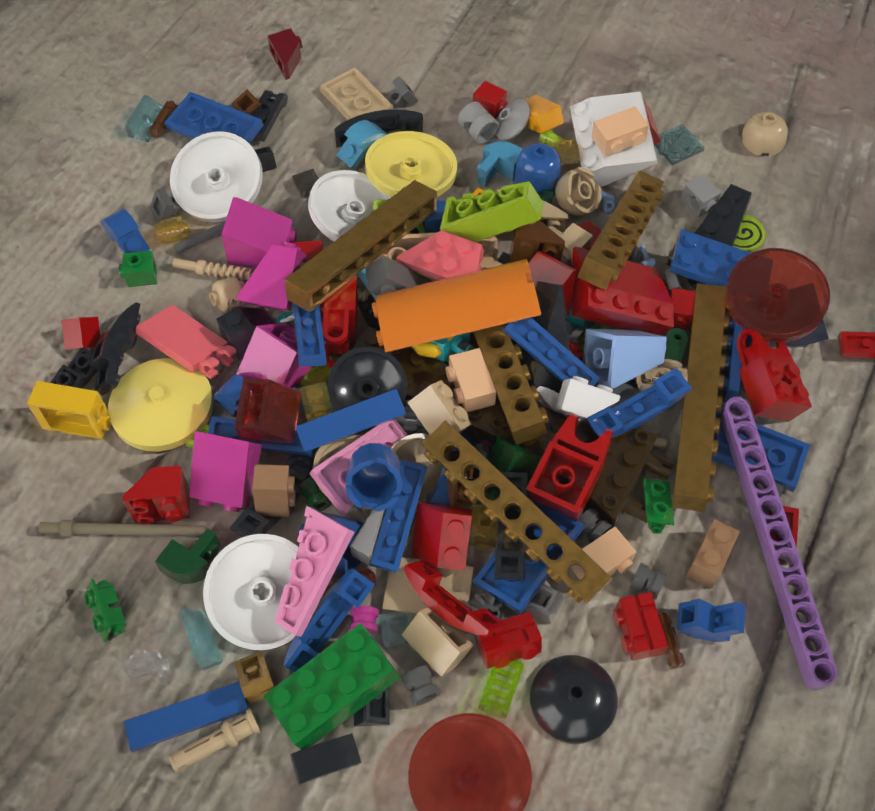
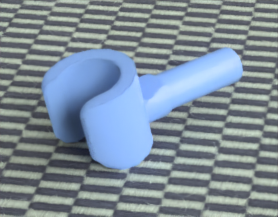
M644 245L640 246L639 250L643 261L639 262V264L653 268L655 266V259L648 256Z

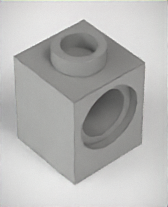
M701 175L685 184L680 200L697 217H700L705 213H710L718 202L721 192L704 175Z

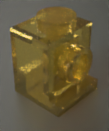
M576 138L553 142L554 149L560 156L561 165L580 162Z
M326 382L299 388L307 422L333 413Z

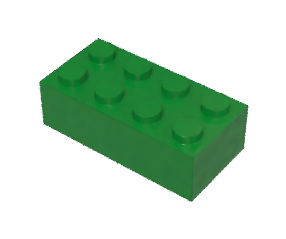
M360 623L263 696L292 743L302 750L313 746L401 679V677L368 630Z

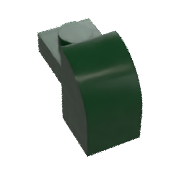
M207 528L191 550L172 539L154 562L160 572L176 582L183 584L197 583L205 579L210 567L208 560H212L217 555L220 542L217 534Z

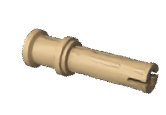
M249 708L243 716L231 722H223L221 728L214 733L168 755L174 771L179 773L186 767L214 754L218 750L227 746L236 747L242 739L254 733L258 735L262 731L254 713Z

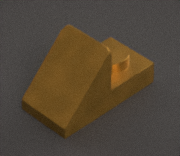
M262 651L234 662L244 697L247 698L248 703L263 699V695L274 688Z

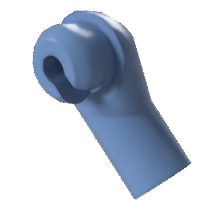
M601 191L600 205L606 214L611 215L617 207V202L612 194Z

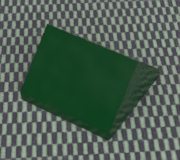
M498 435L491 450V464L500 472L528 473L529 484L543 455L521 444L516 445V442ZM497 487L487 491L495 500L499 497V489Z

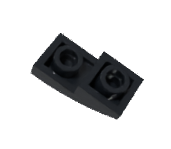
M81 348L68 367L64 364L61 366L50 383L82 389L98 372V370L89 367L92 352L86 348Z
M353 733L290 754L298 785L326 777L331 773L362 763Z

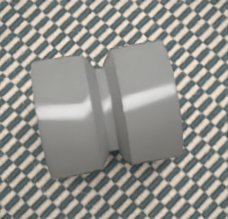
M479 102L469 103L458 116V123L478 144L482 145L491 141L499 130L498 121Z

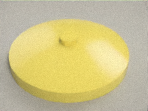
M400 131L377 139L369 147L365 157V172L370 183L381 193L389 197L396 195L403 187H406L414 180L436 190L438 197L448 191L453 185L457 173V160L449 146L440 139L421 132Z
M172 358L154 359L132 368L120 378L117 387L111 392L108 402V414L111 415L110 422L118 436L130 446L145 451H165L186 444L188 439L194 438L195 431L201 432L203 430V426L208 423L212 415L214 396L207 377L198 369L192 373Z

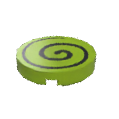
M745 214L733 247L750 253L757 252L765 240L766 233L763 225L756 218Z

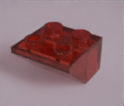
M243 377L235 422V430L240 439L294 444L301 392L269 379Z

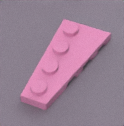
M396 419L380 424L312 469L309 474L344 517L354 504L350 501L346 492V475L352 454L360 446L368 443H381L391 448L395 442L408 435Z
M308 506L304 514L307 517L304 530H300L297 542H300L296 559L292 558L289 568L291 570L289 584L284 586L275 618V623L293 635L302 637L354 534V531Z

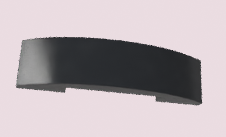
M400 109L373 111L353 117L334 128L337 148L342 147L348 137L344 135L346 131L359 121L368 120L376 124L384 132L394 130L423 132V115L416 111Z
M292 454L283 465L289 466V475L295 477L294 490L296 491L297 499L300 495L299 485L307 478L312 477L309 473L313 469L314 459L305 455ZM254 504L251 509L247 507L230 526V530L241 537L266 534L281 517L261 516L256 513Z
M501 472L527 497L528 473ZM516 506L509 507L505 512V516L509 520H516L521 515L520 508ZM498 520L494 579L523 581L524 551L526 546L520 540L516 543L504 533L507 527Z

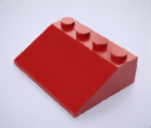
M576 246L573 247L572 268L576 270L572 294V317L625 330H637L661 335L674 328L673 302L658 269L626 261L616 282L610 281L608 287L604 290L578 278V274L590 250Z

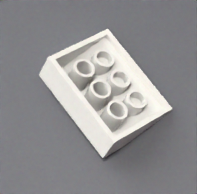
M641 92L590 97L570 106L581 167L587 168L595 175L593 180L596 185H600V188L658 163L650 126L648 127L645 142L606 157L592 139L594 121L634 106L649 125Z

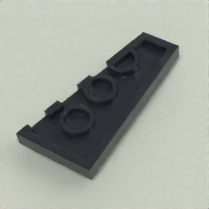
M730 184L694 234L733 246L748 209L752 192Z

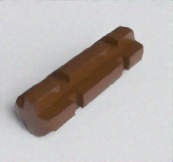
M166 101L163 109H161L154 120V124L149 128V133L152 137L160 138L164 129L167 128L164 122L178 107L174 101Z
M668 612L659 613L669 646L665 654H668L666 659L669 668H681L685 665L683 653L679 652L681 647L675 628L671 627L673 623L671 616Z

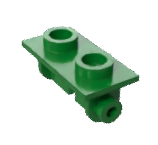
M643 478L646 522H649L648 527L652 530V533L660 534L666 525L674 526L670 482Z
M91 579L88 590L84 594L85 602L88 608L92 607L95 632L100 633L103 642H106L109 633L113 632L114 635L124 633L126 622L120 607L109 609V606L118 604L113 584L109 583L108 580H102L96 586L95 580Z

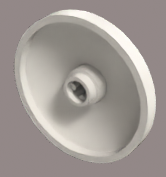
M228 132L206 133L187 143L176 156L170 172L171 191L179 206L190 216L205 222L226 221L233 197H238L250 203H253L262 185V165L252 146L240 136Z
M338 170L323 175L315 182L308 198V210L316 227L330 240L336 241L374 210L373 202L375 199L388 200L392 197L377 190L370 183L366 174L351 170Z
M254 534L230 543L215 557L205 577L203 599L211 624L226 640L246 649L268 650L287 644L295 638V635L275 623V618L284 586L289 584L291 577L290 564L292 558L296 559L299 548L296 544L276 535Z

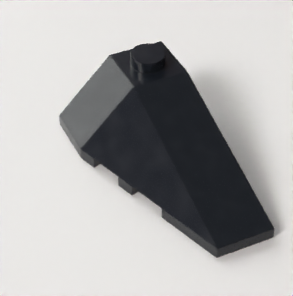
M537 281L535 290L541 315L531 318L569 350L568 342H570V335L566 329L565 318L567 313L563 285ZM518 344L523 359L519 360L521 366L527 365L531 379L527 380L529 386L535 385L536 389L542 386L550 390L560 391L562 382Z

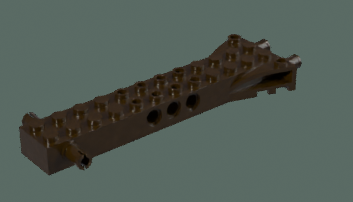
M367 326L353 349L375 347L385 351L384 346H379L376 335L378 330ZM411 346L388 352L399 361L405 371L407 378L405 400L413 399L428 386L441 380L449 386L454 397V389H456L454 382H449L446 374V367L449 366L448 362H442L437 358L420 356ZM365 385L362 388L364 393L372 392L373 390L370 385ZM497 393L495 405L467 412L468 419L472 424L464 429L463 432L474 438L476 442L487 439L494 445L498 435L515 442ZM546 407L544 409L549 420L548 423H545L547 434L520 443L542 455L549 442L553 440L568 418ZM528 408L521 409L519 412H524ZM577 423L575 436L578 440L584 443H591L598 439L591 427ZM644 429L630 430L611 440L602 472L585 506L587 510L591 507L599 513L601 520H607L613 526L612 528L615 527L620 515L624 514V512L647 524L645 504L631 498V492L641 472L645 471V469L667 480L674 466L673 463L671 464L652 455L653 452L651 451L659 435L657 433H650ZM564 478L563 481L559 479V483L563 485L568 484L569 479Z

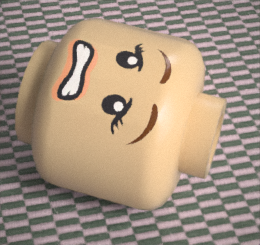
M235 277L216 281L212 285V292L209 293L212 305L214 307L217 306L223 312L244 306L245 303L238 301L237 297L245 283Z

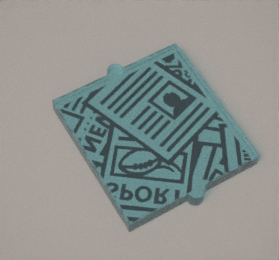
M683 124L660 134L662 142L654 145L660 151L659 154L663 155L672 166L704 151V147L695 138L696 135L691 134Z

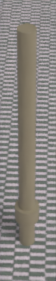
M62 520L61 522H40L38 529L39 533H60L61 536H74L75 534L202 536L207 526L76 523L75 520Z

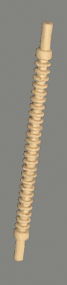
M174 258L172 263L174 268L196 271L198 275H205L207 273L208 276L214 274L215 278L220 275L222 279L225 277H235L243 282L245 280L248 281L254 272L253 269L247 271L245 267L240 270L239 266L234 269L232 265L227 267L226 264L222 266L219 263L214 265L213 262L208 264L206 260H198L196 262ZM358 288V302L359 300L362 302L367 300L368 295L371 293L367 289L361 291Z

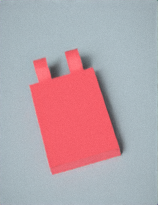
M174 305L167 307L136 326L137 335L192 373L198 369L207 378L211 379L218 374V371L214 369L219 365L218 360L227 367L235 363V359L231 356L237 351L233 346L228 345L226 340Z

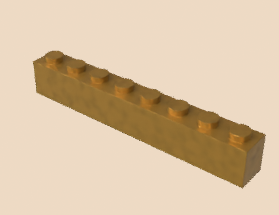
M416 180L403 187L396 195L389 198L353 228L341 235L328 247H325L314 258L308 260L301 268L290 274L285 279L286 299L310 313L433 214L437 209V191Z

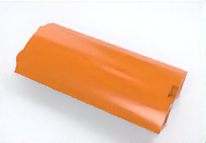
M527 259L376 296V302L372 303L374 316L378 318L380 330L376 331L379 346H384L385 352L541 315Z

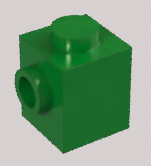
M152 250L122 254L123 264H119V274L121 278H125L128 287L157 284V264Z

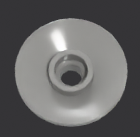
M516 99L510 102L498 115L499 130L496 136L500 140H510L524 129L530 116V106L525 100Z

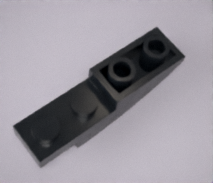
M135 302L115 318L96 343L89 367L98 370L94 391H98L102 396L117 387L120 381L118 370L124 359V353L132 349L136 344V326L141 319L139 314L140 303Z

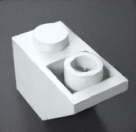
M573 376V379L563 381L554 411L567 416L574 413L579 415V419H583L618 402L620 396L612 393L613 389L603 385L594 387L588 385L589 381L587 379Z

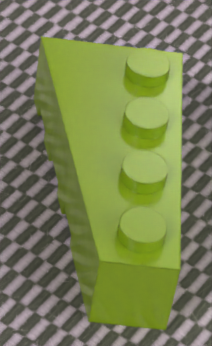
M530 181L503 186L498 192L487 189L477 196H473L472 193L463 194L462 199L457 200L454 196L447 197L440 230L473 242L490 239L495 235L510 232L515 228L541 220L543 201Z

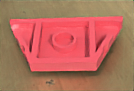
M441 230L398 255L396 261L415 272L442 280L481 270L480 263L483 260L484 250L482 244Z

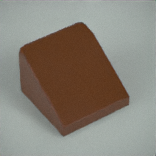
M248 89L231 103L236 110L249 115L261 105Z

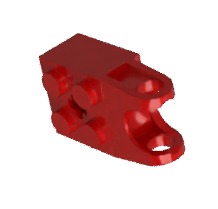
M357 275L319 305L320 316H323L321 323L326 365L330 368L336 362L329 358L331 355H343L350 351V344H356L358 316Z
M743 330L737 339V349L742 364L739 374L754 416L789 422L810 409L812 405L809 400V393L803 385L800 370L795 364L782 337L770 334L763 339L756 330ZM751 335L752 345L746 348L745 340L747 336ZM773 340L776 342V349L769 346Z
M572 413L553 440L549 442L526 488L529 499L578 521L602 472L611 444L613 430L607 428L596 441L584 443L575 436L579 415ZM564 478H568L569 483L565 485L560 484L559 479L563 481Z

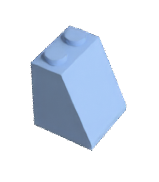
M586 329L583 364L600 378L597 383L610 388H616L664 363L667 337L637 330Z

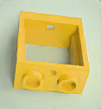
M36 381L27 405L42 429L103 439L105 431H108L111 427V415L108 414L105 403L98 391Z

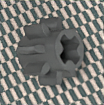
M405 400V406L403 407L406 415L397 418V422L404 426L405 432L416 433V426L423 427V425L407 403L410 400Z
M489 592L485 596L475 594L471 602L466 605L472 611L486 608L497 618H502L499 609L503 605Z

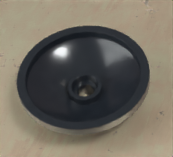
M375 347L355 348L343 354L333 365L327 383L328 396L335 411H339L397 389L403 404L407 394L406 374L399 361L390 353ZM365 385H370L373 390L371 393L366 394L362 388Z
M564 655L550 660L537 672L530 689V706L535 720L548 735L564 743L584 744L599 738L611 726L617 713L618 696L613 680L602 666L583 656ZM571 690H579L581 692V697H573L571 694Z

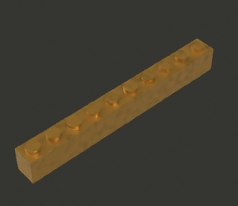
M697 283L687 365V382L692 387V390L684 396L672 501L673 508L705 512L707 502H713L714 486H709V481L715 478L716 463L711 462L712 456H717L718 440H713L714 434L719 433L720 418H715L716 412L721 411L722 397L717 396V393L722 391L724 376L719 375V371L724 370L726 355H721V350H726L728 335H723V330L727 331L729 316L725 315V311H729L731 297L726 296L727 286Z

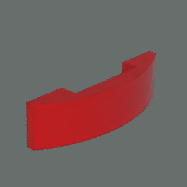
M424 560L405 565V574L418 596L435 614L447 623L460 630L477 635H489L505 628L506 624L486 608L472 611L440 586L443 575Z

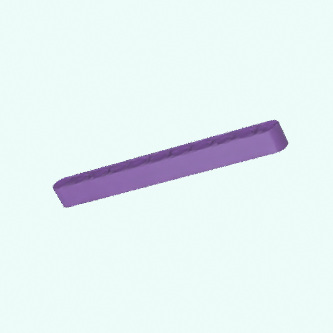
M733 397L727 401L720 416L723 430L802 678L809 688L821 690L836 680L837 668L750 406L743 398ZM730 410L736 411L740 416L733 415ZM737 434L746 436L748 440H742ZM745 458L752 459L756 465L749 464ZM753 482L760 483L764 490L757 489ZM761 507L768 508L772 511L773 515H766ZM770 532L777 534L781 542L774 541L770 536ZM778 559H784L789 564V568L782 567ZM787 585L795 587L798 596L792 595L788 591ZM796 612L802 613L806 617L807 623L800 622L796 617ZM805 640H810L814 643L816 647L815 652L810 651L806 647ZM815 668L821 669L823 671V673L825 674V681H822L816 677L814 672Z

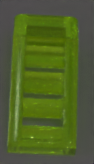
M515 660L507 665L517 669L515 674L492 667L478 709L506 719L525 663ZM496 675L512 679V684L496 679ZM494 684L508 689L509 693L506 694L492 689V686ZM489 695L506 700L505 704L488 699Z

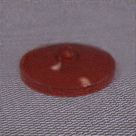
M767 248L747 255L736 264L727 281L725 299L730 315L743 330H756L760 333L763 340L789 342L810 334L818 327L829 307L830 289L824 273L808 257L793 250Z
M463 713L440 720L422 735L410 759L408 784L411 799L417 811H523L530 796L532 771L528 754L523 744L506 725L489 716Z

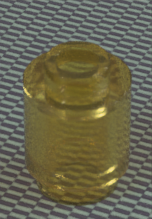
M182 216L160 220L158 224H154L158 243L165 242V244L185 240L188 239L187 234L191 233L188 220H183Z

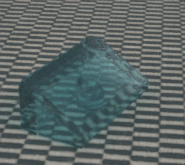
M144 95L125 124L128 137L149 142L152 138L149 128L154 124L153 122L161 109H163V105Z
M190 609L180 610L181 619L201 670L205 671L221 664L223 659L206 613Z

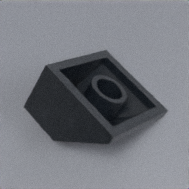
M236 307L216 318L221 336L228 342V345L236 349L235 355L240 362L243 360L256 326L274 324L264 309Z

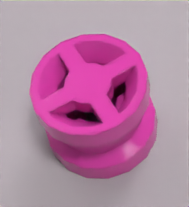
M371 606L352 607L351 617L353 618V623L349 626V631L362 623L371 636L377 635L378 626L375 622L379 617V610Z

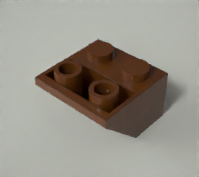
M541 221L515 228L508 263L527 259L529 264L534 255L539 251L561 261L565 240Z

